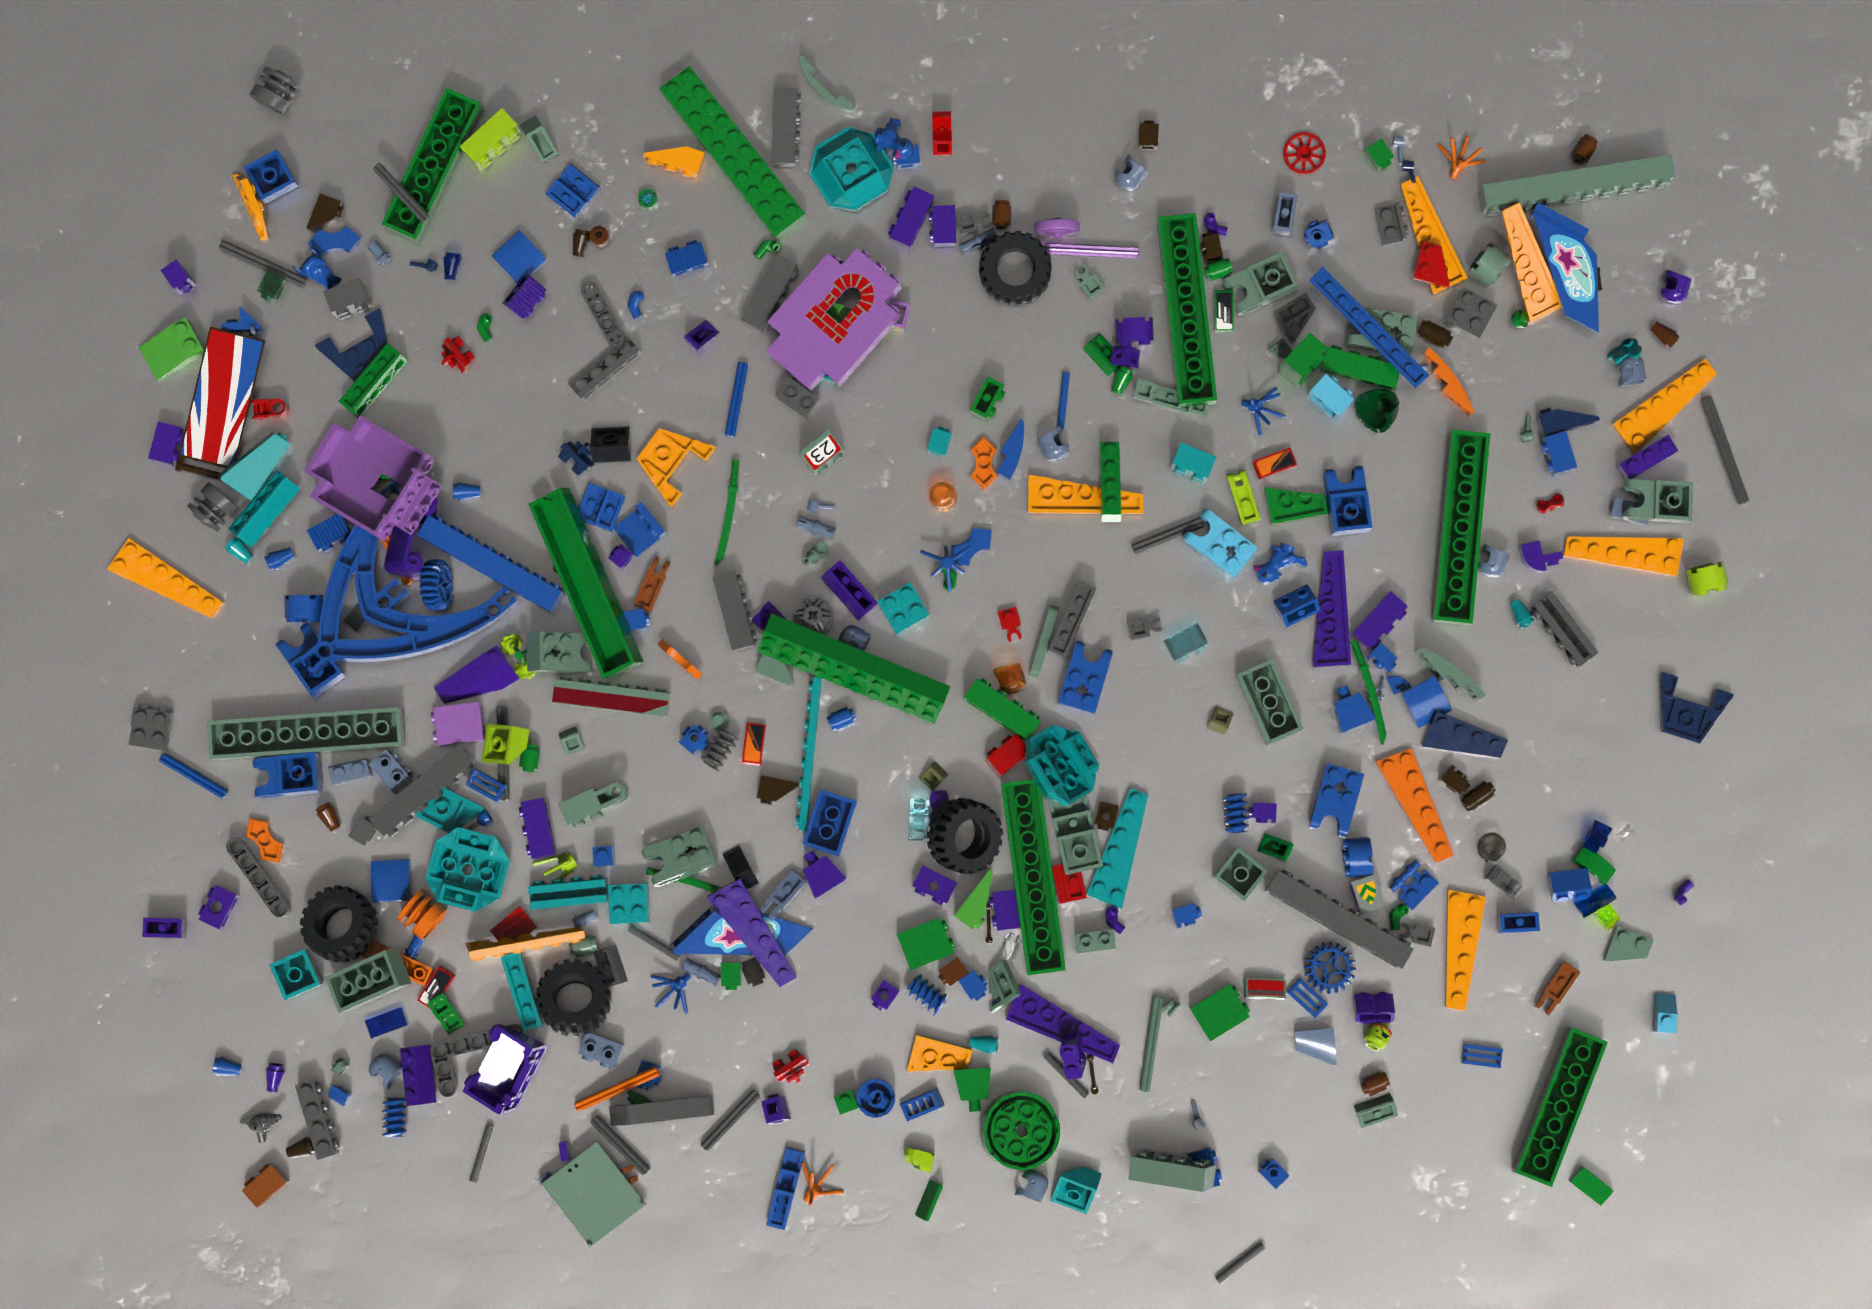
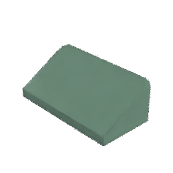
M1391 1094L1354 1105L1361 1128L1398 1116Z

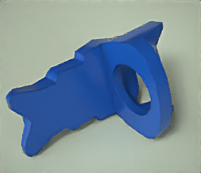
M310 247L313 251L312 254L304 261L300 268L293 266V268L301 276H307L312 280L315 279L319 284H323L326 290L331 289L334 284L341 281V278L333 275L332 271L326 267L327 264L321 258L322 256L314 248Z

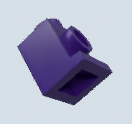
M620 544L610 552L608 559L623 571L635 556L625 546Z
M1252 803V807H1249L1248 817L1256 819V823H1268V820H1271V824H1275L1277 804Z
M883 980L871 998L874 1001L872 1005L880 1011L883 1008L887 1010L900 991ZM886 993L888 995L887 1000H882L880 995Z
M773 1094L767 1096V1100L761 1101L766 1124L774 1125L791 1120L785 1097Z

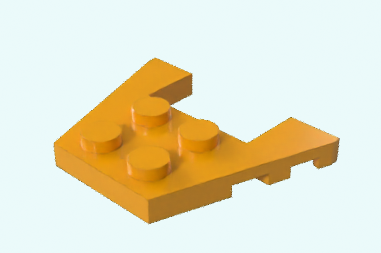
M659 428L637 457V461L672 508L682 493L668 484V479L689 451H692L707 462L716 450V447Z

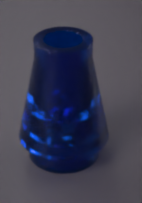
M445 253V257H443L444 279L456 280V275L462 261L460 259L461 254Z

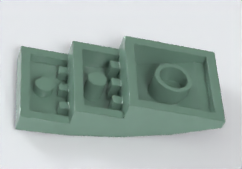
M1424 647L1415 651L1439 682L1446 678L1456 692L1464 688L1474 702H1477L1486 695L1470 677L1442 656Z
M1084 796L1066 807L1058 802L1048 800L1065 875L1103 867L1087 797Z

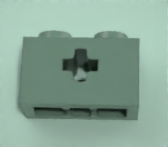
M1114 929L1074 934L1077 954L1116 949Z

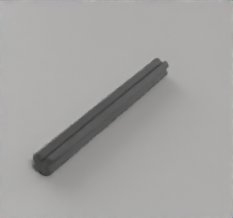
M1706 396L1701 401L1737 501L1740 505L1749 502L1746 489L1712 396Z

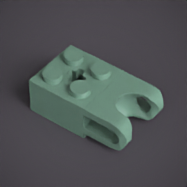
M1283 252L1247 267V269L1227 277L1223 281V285L1227 290L1242 288L1247 292L1246 298L1236 306L1235 311L1239 316L1298 291V284ZM1270 276L1277 277L1276 281L1270 282Z
M1363 307L1409 355L1412 354L1418 316ZM1397 330L1399 334L1394 337L1390 331ZM1351 334L1346 338L1348 346L1379 352L1362 334Z
M1639 479L1624 481V489L1634 492L1639 500L1636 508H1629L1623 511L1624 519L1687 523L1692 521L1693 482Z
M547 631L527 633V672H592V663L584 661L580 655L581 647L587 644L584 634Z
M613 783L599 790L594 788L559 803L558 806L567 825L577 828L586 824L585 820L600 818L603 816L602 812L625 802L628 799V790L619 783ZM620 789V796L615 798L613 795L614 791Z
M703 826L650 845L641 852L646 860L661 859L664 861L662 870L652 876V883L655 887L664 886L718 866ZM690 850H696L694 851L695 854L692 856L688 852Z

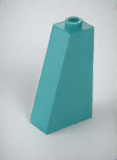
M271 432L221 472L217 478L252 501L291 445L287 442L288 438L280 432L278 434Z

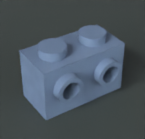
M386 749L369 766L394 794H397L413 780L410 776L413 773L406 765L402 766L398 762L400 757L393 750L390 752Z
M590 1032L584 1036L578 1054H581L582 1059L593 1062V1059L600 1061V1066L610 1069L611 1066L616 1067L624 1044Z

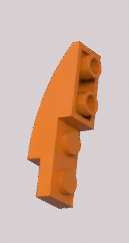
M374 940L372 945L369 944L366 947L367 951L364 954L360 953L358 955L369 958L392 948ZM400 952L410 980L425 986L433 968Z

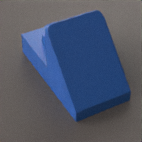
M239 307L240 322L237 319H228L226 323H221V329L235 333L250 332V327H254L255 332L263 331V327L241 307Z

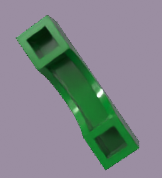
M1100 442L1101 522H1121L1119 442Z

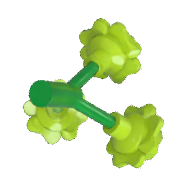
M514 633L503 636V641L500 642L502 652L507 653L509 656L515 653V658L521 659V662L515 665V674L519 675L521 679H530L537 672H527V660L524 658L527 654V649L524 651L519 650L523 645L520 641L521 637L519 635L515 636Z

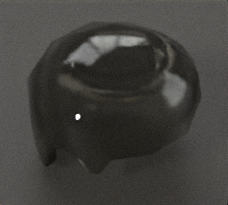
M1493 832L1481 836L1476 846L1478 855L1486 862L1498 861L1506 850L1504 838Z

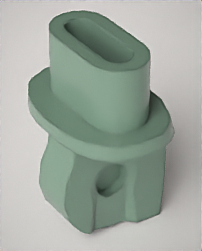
M825 541L816 544L807 552V555L802 558L804 565L810 562L815 564L828 555Z

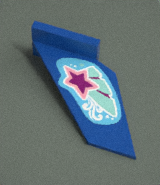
M1538 202L1530 217L1535 220L1563 313L1566 317L1599 333L1597 254L1584 240L1589 229Z
M712 905L670 944L672 951L677 956L680 954L753 955ZM761 913L784 955L790 952L813 930V928L778 917L771 921L768 914Z

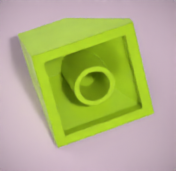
M487 724L481 762L511 764L527 749L530 729Z

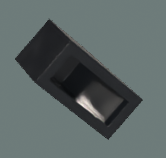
M739 845L722 854L734 879L741 878L746 889L759 884Z

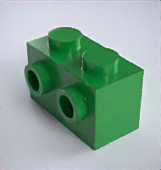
M987 376L970 408V414L986 422L988 418L992 419L997 410L995 408L997 401L1001 402L1006 393L1003 391L1004 384Z

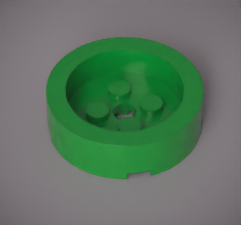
M1011 1092L996 1098L987 1107L980 1123V1138L984 1150L997 1164L1008 1169L1029 1170L1046 1162L1055 1152L1060 1139V1123L1052 1106L1042 1097L1029 1092ZM1020 1125L1026 1128V1134L1022 1137L1018 1136L1016 1132Z

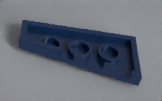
M1436 710L1422 747L1501 758L1508 739Z

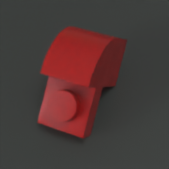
M951 111L932 112L933 155H952Z

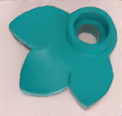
M1627 338L1622 341L1620 346L1608 353L1607 359L1613 358L1615 364H1618L1627 356L1637 359L1642 352V347L1638 345L1637 339Z

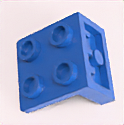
M642 502L635 506L636 510L614 526V530L636 557L640 556L666 535V532Z

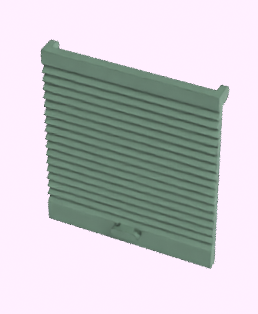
M597 1141L541 1183L586 1240L589 1247H592V1245L630 1216L646 1206L644 1200Z

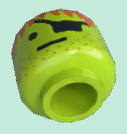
M1370 1023L1364 1034L1365 1045L1375 1051L1385 1049L1392 1036V1032L1388 1028L1389 1025L1387 1023Z

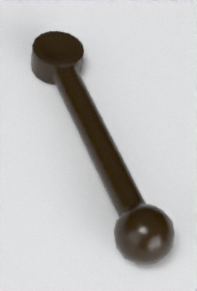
M987 903V937L985 941L991 944L993 938L991 937L990 903Z
M1088 1054L1086 1059L1089 1061L1091 1093L1097 1094L1099 1090L1095 1082L1094 1056Z

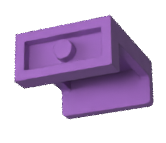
M481 702L433 707L434 712H431V721L436 727V731H433L434 743H437L438 746L485 740Z

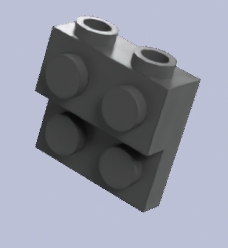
M145 704L133 707L130 723L132 727L128 745L168 751L174 713L169 712V708L164 707L152 710L150 705Z

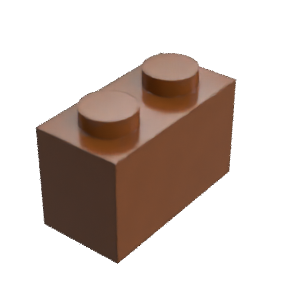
M266 1164L258 1171L260 1175L255 1179L251 1177L244 1183L245 1188L242 1192L256 1208L261 1207L289 1182L275 1164L270 1166Z

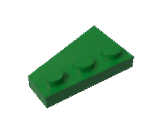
M1264 487L1271 525L1328 515L1325 495Z

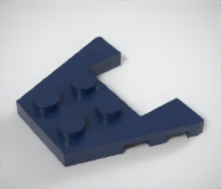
M380 309L365 316L374 334L342 353H339L330 337L315 345L321 353L354 382L387 344L386 331Z
M1661 672L1662 733L1700 744L1734 694L1716 689L1711 708L1674 697L1673 694L1678 676Z

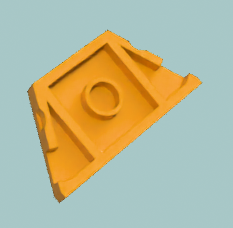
M240 172L233 174L232 177L260 241L268 239L262 212L264 208L261 201L256 200V190L253 183H249L248 179Z

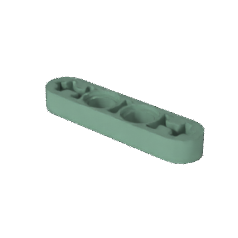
M1052 605L1049 607L1030 671V677L1039 678L1059 607Z

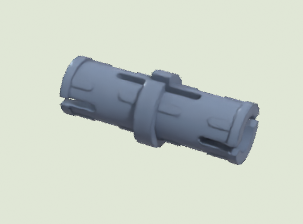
M992 227L979 235H973V238L960 243L959 247L962 253L966 255L977 248H983V245L993 241L997 234Z
M799 516L796 527L811 531L814 535L817 533L833 539L836 531L835 527L822 524L819 520L813 521Z
M689 958L686 959L682 966L683 970L697 976V979H703L714 986H717L721 975L707 969V966L697 964Z

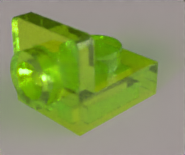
M1607 904L1594 914V917L1604 930H1610L1620 920V917L1610 904Z

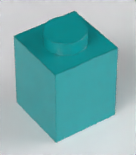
M944 427L934 428L927 452L945 458L952 438V434L949 433L950 430Z

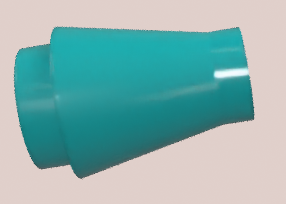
M235 536L224 547L228 550L227 553L243 561L245 564L253 557L241 539H237Z
M1520 599L1510 604L1516 624L1521 629L1535 622L1534 616Z
M994 1035L971 1036L970 1048H975L988 1054L997 1053L999 1038H995Z

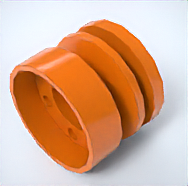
M424 889L419 890L408 899L397 917L399 922H403L408 917L404 924L405 927L415 923L416 925L412 933L421 940H424L436 928L448 911L440 902L430 906L429 904L433 897L431 895H428L423 900L427 893Z

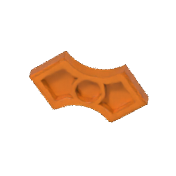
M983 436L970 451L976 460V467L971 478L985 490L998 476L992 467V458L997 449Z
M663 639L658 642V646L694 678L699 679L702 673Z
M249 818L246 837L257 843L260 849V858L281 863L284 844L272 837L269 830V821Z

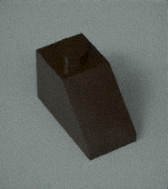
M320 193L306 229L314 233L319 229L321 230L336 223L339 218H342L345 211L342 201Z
M761 775L757 799H761L760 803L772 805V802H778L799 788V783Z

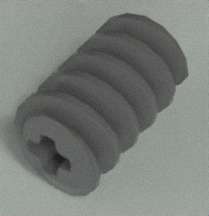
M718 729L717 733L720 737L713 736V740L716 743L710 742L708 745L711 747V750H704L708 756H701L700 758L706 765L720 772L717 766H724L720 760L728 759L725 753H732L729 746L736 747L733 740L739 741L740 739L726 730Z

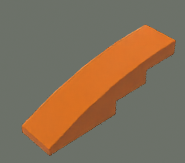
M1429 347L1422 356L1436 367L1432 375L1445 385L1441 393L1470 417L1474 413V409L1465 390L1446 363Z

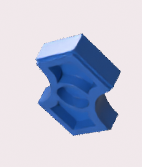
M347 226L335 233H327L319 229L308 242V245L322 256L338 249L351 253L362 238Z
M973 528L970 537L965 542L952 545L951 557L966 547L972 546L969 551L955 559L954 564L969 566L971 558L977 552L990 550L992 530Z

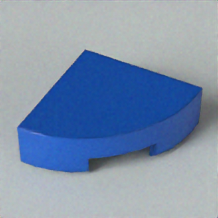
M1399 676L1386 677L1393 695L1412 687L1407 680Z

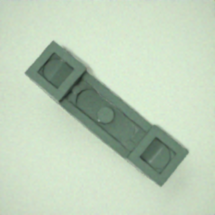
M801 55L799 57L800 66L812 90L830 106L840 111L854 114L856 112L855 107L843 95L836 100L812 76L815 73V68Z
M1137 379L1133 398L1192 415L1207 416L1209 405L1178 408L1176 390L1142 379Z

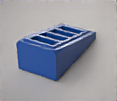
M938 1088L900 1103L907 1122L945 1105ZM930 1095L933 1096L936 1105L933 1104ZM923 1098H926L929 1108H926ZM915 1101L919 1102L922 1111L919 1112ZM908 1104L912 1105L915 1114L912 1115Z

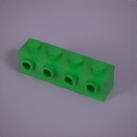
M1335 345L1327 347L1320 372L1392 391L1396 389L1400 373L1388 360L1386 362L1380 361L1379 357L1368 355V357L1361 356L1360 352L1354 350L1349 352L1342 351V347Z

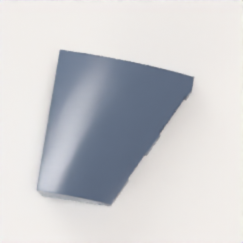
M1334 1028L1294 1031L1296 1051L1332 1065H1337Z

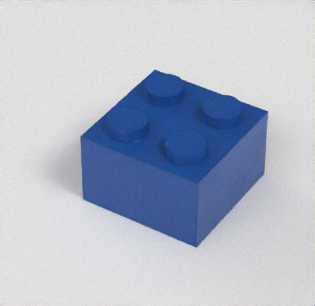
M278 149L244 166L247 175L264 204L299 187Z

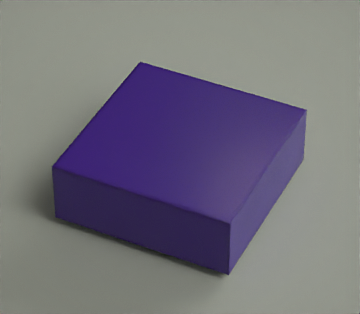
M568 1141L559 1142L561 1161H569Z

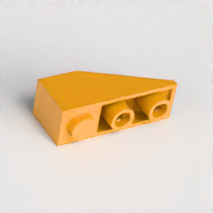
M687 146L643 154L644 159L647 160L646 163L657 166V164L665 166L664 169L675 172V170L683 172L682 175L693 178V176L699 177L706 157L705 152Z

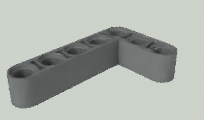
M520 1024L507 1025L509 1028L517 1027L521 1033L525 1034ZM490 1030L438 1041L431 1046L430 1053L438 1089L442 1096L451 1097L458 1091L452 1056L490 1048L492 1044L489 1035ZM476 1036H480L483 1040L480 1047H476L473 1043V1039ZM458 1040L464 1044L462 1051H457L454 1047L455 1042ZM438 1045H442L445 1048L442 1056L436 1054L435 1049ZM442 1064H447L449 1067V1072L446 1075L440 1072ZM448 1082L453 1085V1091L450 1094L444 1091V1085Z
M701 1096L609 1106L611 1126L633 1125L714 1115L713 1097Z

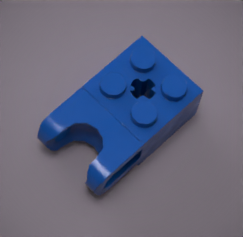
M1362 466L1354 467L1351 472V482L1347 484L1341 483L1337 479L1333 469H1325L1323 473L1331 536L1366 533L1373 528L1368 491ZM1349 510V513H1353V515L1348 516L1346 511Z
M305 623L300 627L304 641L299 647H290L284 640L278 641L276 646L314 699L345 678V676L334 661H330L318 674L312 676L307 667L313 668L320 661L317 656L307 660V666L305 667L300 663L299 658L318 643V637L309 624ZM325 648L319 651L321 656L329 654Z
M1077 640L1058 705L1095 715L1113 652L1106 649L1103 651L1100 660L1089 662L1083 655L1084 643ZM1084 686L1087 693L1079 695V691H1076V688Z
M316 752L256 758L252 761L253 768L267 770L269 773L267 784L256 787L254 790L255 797L265 799L323 793L320 754ZM301 770L303 773L302 776L299 778L297 777V774H300Z
M1328 763L1325 764L1309 828L1317 829L1320 827L1321 821L1325 816H1332L1338 822V836L1345 838L1349 832L1364 774ZM1342 783L1344 790L1339 793L1337 792L1338 789H1335V785Z

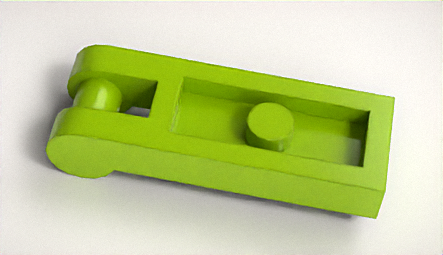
M1245 469L1233 475L1232 473L1227 474L1226 478L1242 526L1261 520ZM1241 480L1243 485L1236 487L1235 482Z

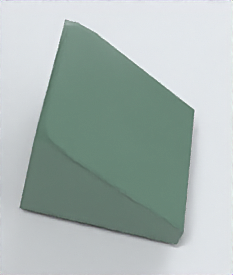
M577 727L559 733L560 741L567 755L585 748Z

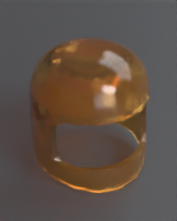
M936 482L929 489V501L938 511H949L957 504V493L948 482Z
M1020 663L993 669L994 675L999 680L1000 690L1007 695L1016 694L1025 688L1026 679Z

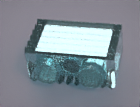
M1198 623L1163 641L1173 662L1178 660L1179 663L1189 659L1188 655L1194 651L1196 654L1206 650L1205 646L1208 645V641Z

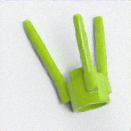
M565 852L532 863L535 866L558 860V865L543 873L546 876L560 868L562 871L566 870L557 879H563L573 872V868L577 866L571 853L565 854Z

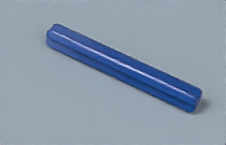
M738 362L725 429V435L729 437H734L736 434L748 364L744 362Z
M166 753L161 755L159 762L216 796L222 799L226 797L228 790L170 755Z

